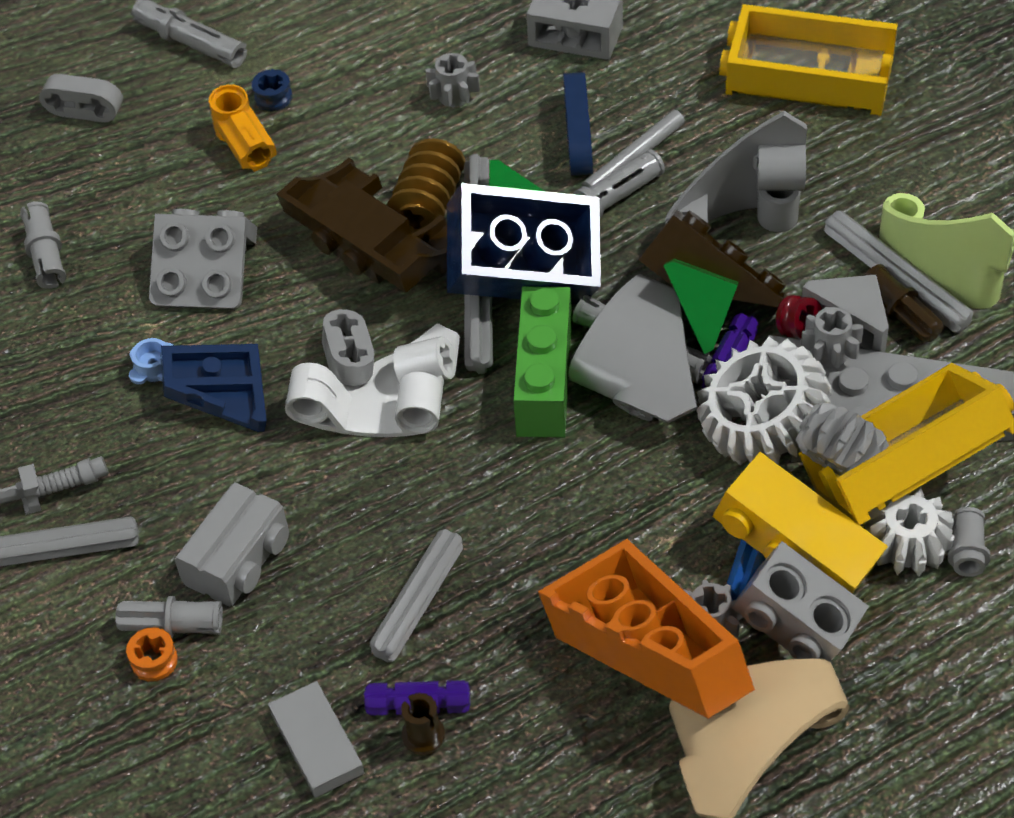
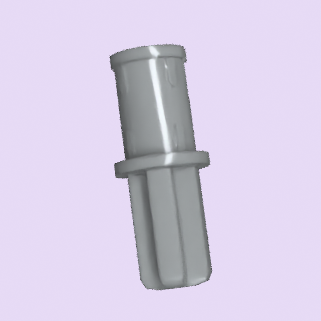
M168 596L166 602L122 601L117 605L115 620L117 629L120 631H140L145 628L157 627L169 633L171 638L174 637L175 633L220 635L223 621L222 601H176L175 596Z

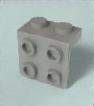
M173 209L172 214L155 213L149 290L151 303L159 307L239 308L242 304L246 244L256 245L257 226L247 217H244L243 212L232 210L217 211V216L200 215L199 211L191 209Z

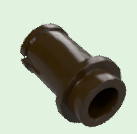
M415 693L408 697L410 706L405 701L402 703L401 713L405 725L402 728L401 736L404 746L410 752L418 755H430L443 744L445 730L442 722L437 718L435 700L425 693Z

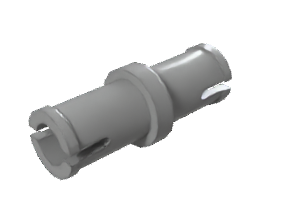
M30 202L27 204L30 217L27 208L22 207L20 210L21 220L23 221L27 236L24 241L25 251L33 260L37 284L42 288H56L59 286L55 273H57L59 282L64 283L66 280V273L59 255L62 248L60 236L57 232L53 231L49 207L43 202Z

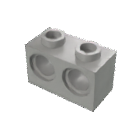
M781 541L759 566L731 608L743 616L750 626L764 632L787 649L794 659H825L830 662L841 652L869 606Z

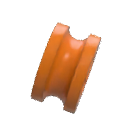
M157 627L142 629L135 633L127 644L126 654L132 670L142 680L148 682L162 680L168 677L177 666L178 654L170 634L163 629ZM152 648L154 652H160L161 656L152 660L149 656H144L143 653Z

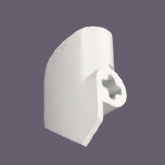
M437 323L413 342L398 346L393 354L375 361L371 379L364 384L356 386L342 384L333 372L323 365L317 363L299 364L291 372L285 412L291 419L299 423L349 435L401 437L434 431L439 423L444 380L452 379L456 372L460 336L457 332Z

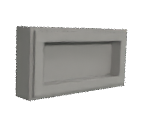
M317 681L268 703L270 713L315 798L365 774L363 764Z

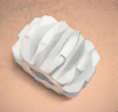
M921 487L914 495H905L895 502L888 500L885 502V508L881 510L874 508L869 511L868 514L871 519L865 522L866 530L888 546L877 561V564L880 566L892 562L897 576L904 570V567H911L918 576L925 571L926 565L938 569L939 565L943 562L944 554H948V551L953 546L954 535L952 534V527L954 521L952 512L942 510L943 504L940 497L926 500Z

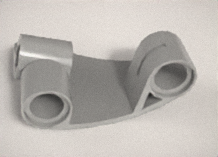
M641 274L628 281L605 305L581 341L569 367V380L613 399V403L616 406L646 421H652L653 417L670 423L697 410L686 347L682 305L674 288Z

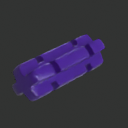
M743 313L734 316L728 327L730 331L724 334L711 359L713 363L707 366L702 375L703 389L707 388L704 375L717 373L716 360L727 362L732 358L731 347L739 352L747 350L749 340L753 341L758 332V321L754 317H747Z
M465 680L446 681V686H439V681L395 682V688H388V683H369L364 691V706L366 713L369 715H388L389 709H396V715L402 714V703L405 701L410 706L408 697L415 693H425L431 696L436 702L437 713H440V708H447V713H465L469 711L471 703L470 686Z

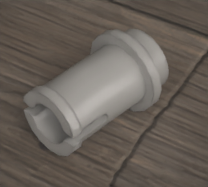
M973 507L959 508L955 510V515L952 514L954 541L953 547L948 552V561L957 574L967 577L977 576L985 571L986 566L991 560L990 551L985 546V514Z

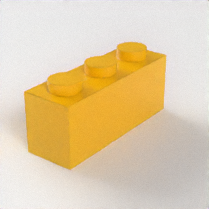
M762 452L756 455L726 490L712 516L722 524L730 535L743 539L764 555L765 559L783 541L852 594L870 573L888 547Z

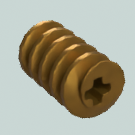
M436 138L423 139L415 143L410 149L408 159L404 163L403 171L398 177V182L393 188L392 196L388 200L387 206L408 218L412 233L422 229L439 215L445 217L447 204L454 195L455 186L459 182L460 174L465 167L463 153L450 142Z

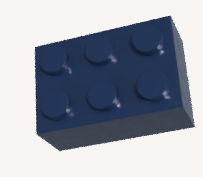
M461 183L448 202L447 293L521 299L522 286L570 287L571 304H578L580 299L583 300V296H592L601 287L599 197Z

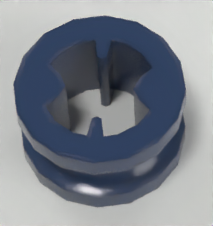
M269 69L258 73L253 78L251 85L255 104L258 108L273 112L279 111L291 103L289 76L285 72Z

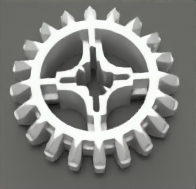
M769 336L760 347L752 340H749L747 350L742 352L731 347L732 358L727 362L716 360L717 373L704 375L707 388L697 392L698 401L701 404L697 408V413L704 435L709 442H712L720 454H723L724 457L730 455L732 460L736 461L739 465L747 460L751 462L759 452H762L776 464H779L780 456L783 453L788 452L797 457L798 444L795 439L801 430L799 427L806 414L811 413L815 404L830 402L828 397L832 395L831 385L825 376L826 372L823 366L813 358L809 350L805 349L804 346L797 348L788 338L778 345L777 341H774ZM781 379L794 381L797 383V386H787L786 382H781ZM732 417H741L743 421H747L746 425L731 422Z

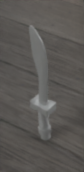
M102 456L92 460L87 458L77 462L76 466L59 470V472L49 473L42 477H37L34 464L19 467L18 471L21 482H17L15 486L0 489V504L22 499L25 515L39 512L41 507L38 497L72 488L76 485H81V483L88 485L97 482L98 478L109 474L106 463Z

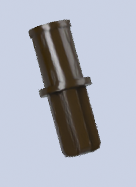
M877 264L866 272L864 276H877L883 304L887 309L886 314L890 319H898L922 342H933L937 339L944 328L943 322L918 299L917 290L912 287L906 288L883 264Z

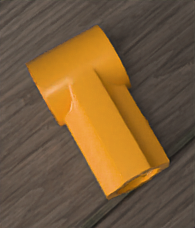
M233 84L222 85L214 89L209 96V106L216 136L227 143L242 169L248 168L255 172L267 167L270 160L277 155L276 146L251 109L247 92L242 87Z

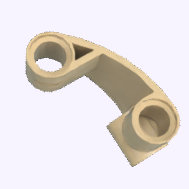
M789 659L747 666L755 690L709 719L673 700L670 702L669 711L686 756L679 760V765L697 815L706 818H734L747 795L766 769L797 737L808 728L819 729L829 727L846 716L850 706L831 662L825 659Z

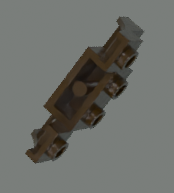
M349 157L334 169L319 176L295 177L277 193L283 211L313 231L311 238L314 244L324 254L330 255L333 253L341 258L345 265L358 276L363 273L378 284L386 279L407 293L432 269L442 275L447 273V222L445 217L439 215L431 223L412 233L408 218L373 197L383 188L379 176L375 173L369 176L355 167L354 161Z

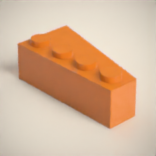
M625 539L538 591L557 639L707 719L755 690L739 640L628 539Z

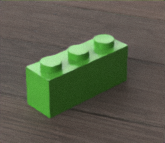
M522 286L513 400L516 437L566 436L568 373L572 329L570 287Z

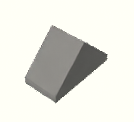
M876 275L811 280L803 286L802 297L815 298L819 301L822 309H825V307H837L845 311H851L852 325H863L862 343L859 344V349L885 352L889 325Z

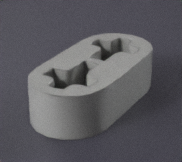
M53 74L49 76L41 90L39 101L47 111L57 116L96 122H110L114 120L123 103V95L109 81L66 74Z
M339 309L326 314L323 318L322 345L329 370L333 372L342 384L356 386L366 383L373 376L374 349L365 320L357 312Z

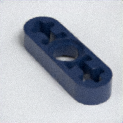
M585 72L563 73L570 176L593 175Z

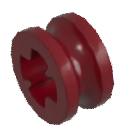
M799 295L785 297L779 304L776 313V325L780 334L784 337L801 340L802 331H805L807 315L816 317L817 313L822 310L819 301L815 298L801 297Z

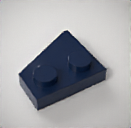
M258 344L161 346L160 359L164 397L256 432H265L267 420Z

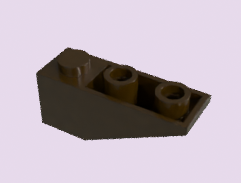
M676 210L639 258L640 262L671 286L673 285L663 265L672 259H677L737 281L738 286L733 300L779 307L781 301L788 296L783 292L787 285L780 278L765 268L761 273H758L745 263L749 256L740 247L727 239L723 244L718 242L708 234L711 226L690 210L685 215Z

